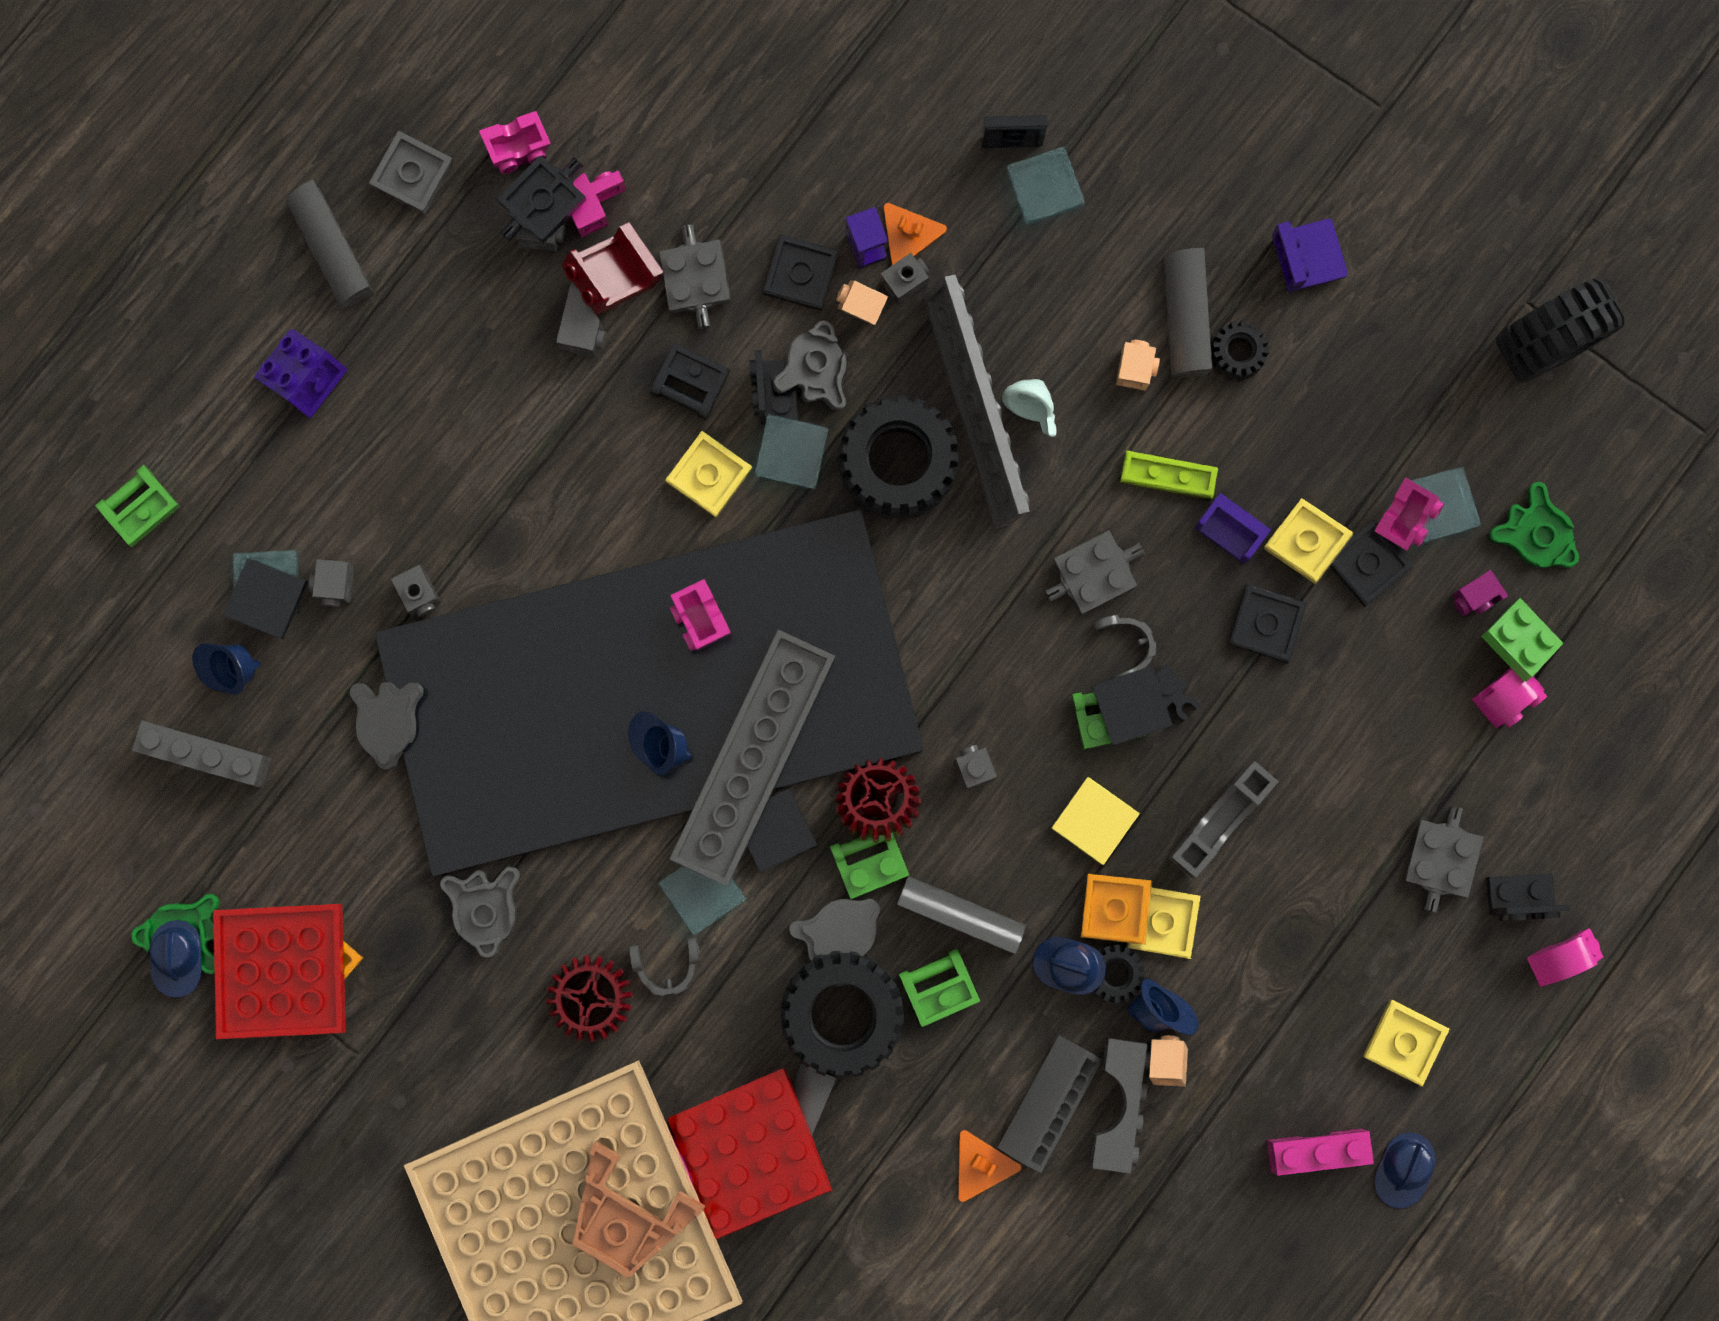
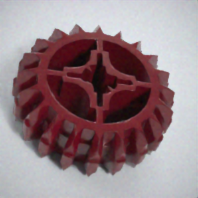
M882 758L878 759L877 765L872 766L871 761L867 759L865 761L866 768L862 769L858 764H855V775L846 772L844 774L846 782H839L838 790L841 793L835 795L836 802L840 804L836 807L837 814L843 816L841 818L843 826L850 825L849 831L852 835L860 831L861 840L865 841L870 834L872 835L873 842L878 843L879 836L885 835V840L890 842L892 832L901 837L903 835L901 826L911 829L913 825L910 818H918L919 812L916 808L921 806V798L917 797L920 794V788L914 785L915 777L913 775L906 776V767L902 766L896 770V762L893 760L889 762L888 766H884ZM874 781H887L889 783L879 785ZM863 786L866 795L859 801L860 804L853 808L852 804L855 794ZM872 793H873V795H874L875 797H877L880 801H881V800L884 801V807L882 806L881 803L879 804L878 801H876V800L873 801ZM903 793V804L894 815L891 804L897 800V796ZM871 816L881 817L883 820L874 821L869 820L867 818Z
M584 955V965L582 966L577 958H572L571 964L574 969L570 970L567 965L562 964L560 969L565 976L561 977L558 974H553L552 979L559 983L558 987H547L548 992L556 993V998L546 999V1004H556L557 1006L556 1010L548 1013L549 1016L554 1017L558 1014L561 1016V1019L555 1023L556 1028L562 1027L565 1023L569 1025L564 1033L566 1036H570L574 1029L578 1030L576 1035L577 1041L583 1040L585 1032H588L590 1042L596 1040V1031H599L602 1039L608 1038L606 1027H609L611 1031L616 1033L619 1031V1027L614 1021L616 1019L623 1023L627 1021V1017L620 1013L621 1009L625 1011L632 1010V1005L624 1004L623 999L632 998L633 992L623 993L622 987L631 984L630 980L619 982L617 978L623 975L624 970L618 969L613 974L611 969L614 967L615 962L610 960L604 968L602 967V956H597L594 965H591L590 955ZM585 971H591L590 978L583 989L566 988L576 975ZM601 974L612 984L615 999L604 996L599 989ZM592 989L595 992L594 995H597V999L603 1000L605 1003H591L589 1008L584 1005L586 1001H582V997L575 996L574 994H586ZM564 997L576 1001L579 1005V1022L568 1013ZM597 1007L613 1009L609 1017L597 1025H588L589 1019Z

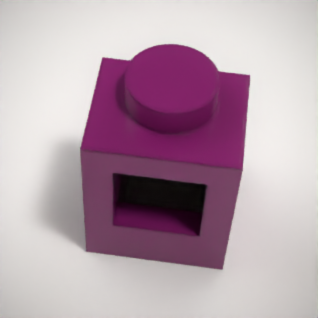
M1491 570L1452 594L1455 598L1454 605L1462 616H1466L1474 610L1479 615L1492 607L1494 603L1508 597Z

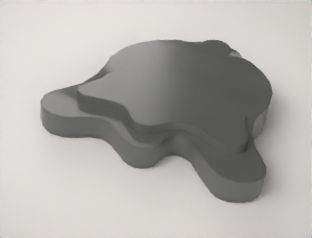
M819 321L811 330L799 335L790 343L785 354L784 369L772 379L771 387L776 393L781 394L798 386L802 390L801 398L804 402L811 403L823 400L830 409L839 411L846 405L841 382L845 374L847 361L845 353L842 354L840 347L836 343L838 340L835 337L834 328L829 322Z
M383 682L379 687V694L377 696L363 683H356L350 688V696L355 702L358 712L356 719L357 738L363 749L375 759L377 765L382 769H393L396 767L399 758L404 753L402 751L409 743L414 741L416 735L415 709L424 692L423 687L419 683H408L402 689H399L390 682Z
M506 867L492 883L487 880L485 872L480 870L475 871L465 880H460L454 876H445L440 881L441 890L449 896L452 902L454 928L484 958H491L498 953L501 943L510 935L515 926L516 906L513 900V891L520 879V872L517 868Z
M839 899L827 904L812 919L792 922L789 931L794 938L807 943L808 956L811 961L820 954L824 956L831 954V951L839 950L840 953L853 951L864 956L871 949L875 940L876 919L880 913V907L873 899L863 901ZM836 984V985H834V986L839 987V986H842V985H844V984Z

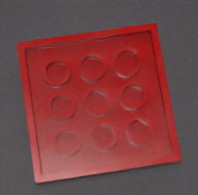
M342 904L213 910L216 1039L346 1033Z
M782 1068L668 1118L699 1201L706 1206L704 1212L716 1240L833 1191L787 1069Z

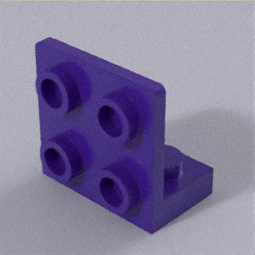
M1329 218L1294 228L1291 227L1290 221L1276 226L1272 233V239L1288 293L1347 277V268L1332 219Z
M290 329L280 340L278 346L268 359L261 365L254 378L286 399L304 415L311 418L348 369L326 350L295 330Z

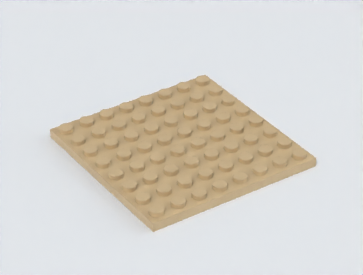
M639 1060L404 1165L468 1321H704L742 1304V1298L704 1210L629 1278L572 1245L580 1203L583 1199L586 1184L585 1178L591 1158V1147L596 1141L621 1155L606 1186L661 1220L666 1216L680 1191L700 1202Z

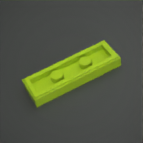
M1126 450L1120 483L1212 500L1218 468Z

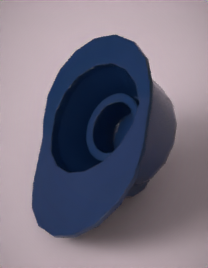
M204 643L198 645L192 655L194 670L202 683L215 691L237 695L243 691L244 685L254 678L255 669L260 666V661L252 659L249 652L241 645L222 646Z
M648 711L639 712L632 718L628 729L631 750L655 774L665 775L671 768H675L684 760L691 758L692 754L687 749L686 737L682 730L665 724Z
M180 920L166 922L158 927L152 936L149 950L150 973L152 982L160 992L166 996L177 998L191 993L200 982L202 972L201 940L195 927L188 922Z
M1052 937L1044 940L1034 954L1033 966L1035 974L1041 982L1050 987L1072 994L1085 995L1101 986L1105 978L1106 965L1103 956L1097 949L1088 944L1065 937Z
M1145 979L1141 982V993L1129 1005L1128 1013L1139 1021L1146 1030L1161 1032L1171 1028L1184 1035H1193L1198 1030L1197 1016L1184 999L1161 987L1151 979Z
M1412 1132L1402 1133L1393 1138L1387 1146L1376 1171L1374 1184L1379 1198L1388 1206L1399 1209L1410 1207L1418 1202L1424 1194L1436 1162L1434 1148L1426 1138Z

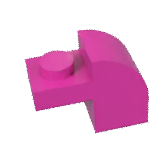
M611 171L604 172L598 175L592 183L589 182L586 174L583 173L575 179L573 185L585 195L586 201L571 215L581 238L609 225L600 203L626 191L619 171L614 173Z
M1589 928L1576 933L1563 942L1540 949L1528 956L1527 960L1539 986L1542 987L1570 978L1596 966L1597 961L1602 959L1603 955L1598 941L1594 938Z

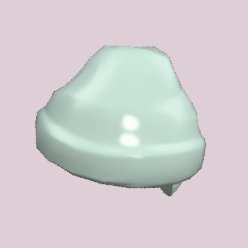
M1021 380L1004 390L1002 401L1006 408L1022 418L1040 422L1043 434L1051 437L1056 436L1057 429L1054 423L1055 415L1053 414L1054 406L1051 395L1042 380Z

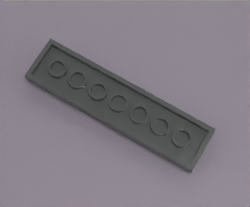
M956 274L945 276L923 298L995 530L1008 527L1030 512L1029 497L1021 485L1019 465L1014 461L1011 453L1010 436L1004 430L1001 421V408L999 403L995 401L992 392V379L990 374L986 372L982 360V347L976 341L973 331V318L966 309L964 289L958 283Z
M781 630L777 631L670 860L728 887L833 664L835 655Z

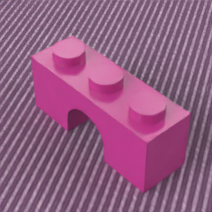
M1364 1129L1330 1132L1329 1135L1315 1137L1294 1136L1267 1140L1270 1169L1277 1176L1374 1164L1370 1132Z

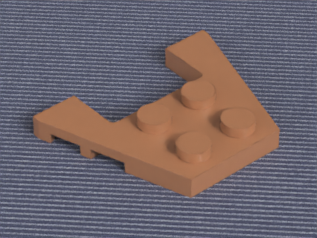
M596 1141L591 1147V1158L585 1178L586 1184L583 1199L580 1203L572 1245L629 1278L697 1217L706 1206L680 1191L666 1216L661 1220L606 1186L621 1155Z

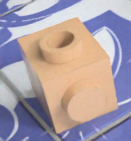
M850 280L848 285H842L837 295L836 301L840 302L837 309L866 323L875 325L888 296L857 281Z
M1131 340V343L1125 342L1121 352L1116 385L1146 391L1150 384L1151 376L1156 377L1160 358H1155L1156 348L1149 347L1148 342L1141 340Z
M1165 1035L1161 1036V1040L1152 1039L1149 1078L1153 1085L1186 1087L1188 1048L1184 1041H1180L1179 1037Z

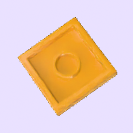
M1088 874L1081 937L1146 945L1152 881Z

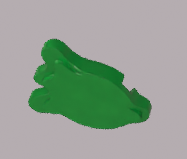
M1535 482L1528 488V508L1525 509L1518 504L1512 505L1508 509L1506 524L1492 528L1489 532V539L1494 544L1510 547L1520 559L1534 567L1559 566L1567 569L1571 568L1579 561L1575 541L1573 542L1574 535L1572 529L1574 525L1562 510L1552 504L1546 485L1543 482Z
M206 894L193 904L175 903L158 908V911L150 919H147L144 924L132 931V942L149 953L152 936L158 927L174 920L188 922L195 927L200 935L202 971L206 974H215L214 953L208 949V943L214 940L213 910H218L220 906L218 896Z

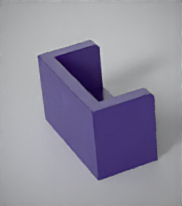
M873 207L846 217V237L858 269L885 260L887 255L883 245L887 243V236L876 208Z
M1221 493L1194 527L1243 564L1249 561L1271 531V529Z

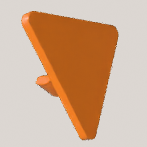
M890 203L884 205L892 265L910 253L915 257L947 231V227L941 223Z
M966 1130L960 1132L958 1198L961 1202L969 1200L1021 1170V1165L986 1142Z

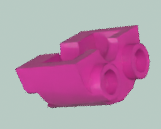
M536 111L517 117L507 125L496 124L479 130L492 162L496 168H499L501 174H509L515 171L518 166L527 162L532 164L540 155L546 159L545 151L551 144Z
M1405 477L1395 494L1393 503L1384 513L1375 532L1405 550H1408L1413 544L1420 546L1429 530L1425 529L1431 518L1435 520L1444 507V503L1439 501L1440 497Z
M705 579L670 595L675 604L670 607V610L677 625L684 622L688 632L682 635L690 651L695 649L698 651L731 634Z
M1510 667L1471 700L1495 728L1504 723L1510 728L1523 718L1521 714L1523 709L1528 705L1534 708L1547 695L1543 692L1545 689L1534 676L1524 682Z

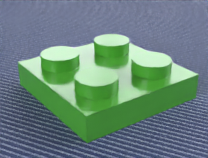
M1521 598L1512 603L1481 635L1524 682L1532 678L1564 644Z

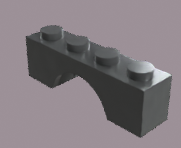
M141 720L132 748L134 752L259 788L264 786L272 758L143 720Z
M1256 761L1248 763L1167 859L1190 879L1197 878L1216 856L1231 833L1264 800L1279 781Z
M1105 1038L1102 1070L1109 1073L1119 1084L1123 1095V1106L1118 1119L1110 1127L1093 1133L1089 1166L1094 1169L1131 1174L1132 1166L1137 1167L1139 1147H1134L1136 1134H1141L1143 1127V1115L1139 1114L1140 1102H1145L1147 1095V1083L1143 1082L1144 1069L1149 1070L1151 1051L1147 1050L1146 1043Z

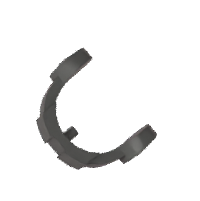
M1118 615L1101 618L1093 623L1096 631L1119 625H1128L1137 629L1144 637L1137 640L1139 645L1146 643L1147 649L1143 661L1137 667L1113 676L1112 679L1145 668L1156 655V642H1154L1152 636L1153 632L1145 622H1139L1131 618H1119Z
M688 938L689 970L687 976L678 985L672 987L671 979H665L666 987H661L648 979L643 968L639 945L630 946V962L633 972L638 973L642 983L655 995L665 996L666 994L674 993L676 995L684 991L694 975L695 964L699 963L700 949L697 938Z

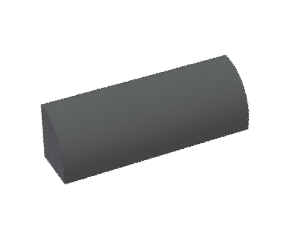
M312 179L295 189L288 196L286 205L341 311L374 295L318 185Z
M1204 248L1178 250L1163 257L1171 378L1208 376L1212 370L1205 251Z
M908 876L896 904L899 907L1012 954L1017 953L1026 927L1023 923Z
M1059 1035L997 1148L1022 1164L1041 1173L1100 1066L1102 1059Z
M800 1063L792 1085L811 1135H813L836 1078H834V1075L827 1073L825 1076L816 1073V1069L810 1066L807 1068Z

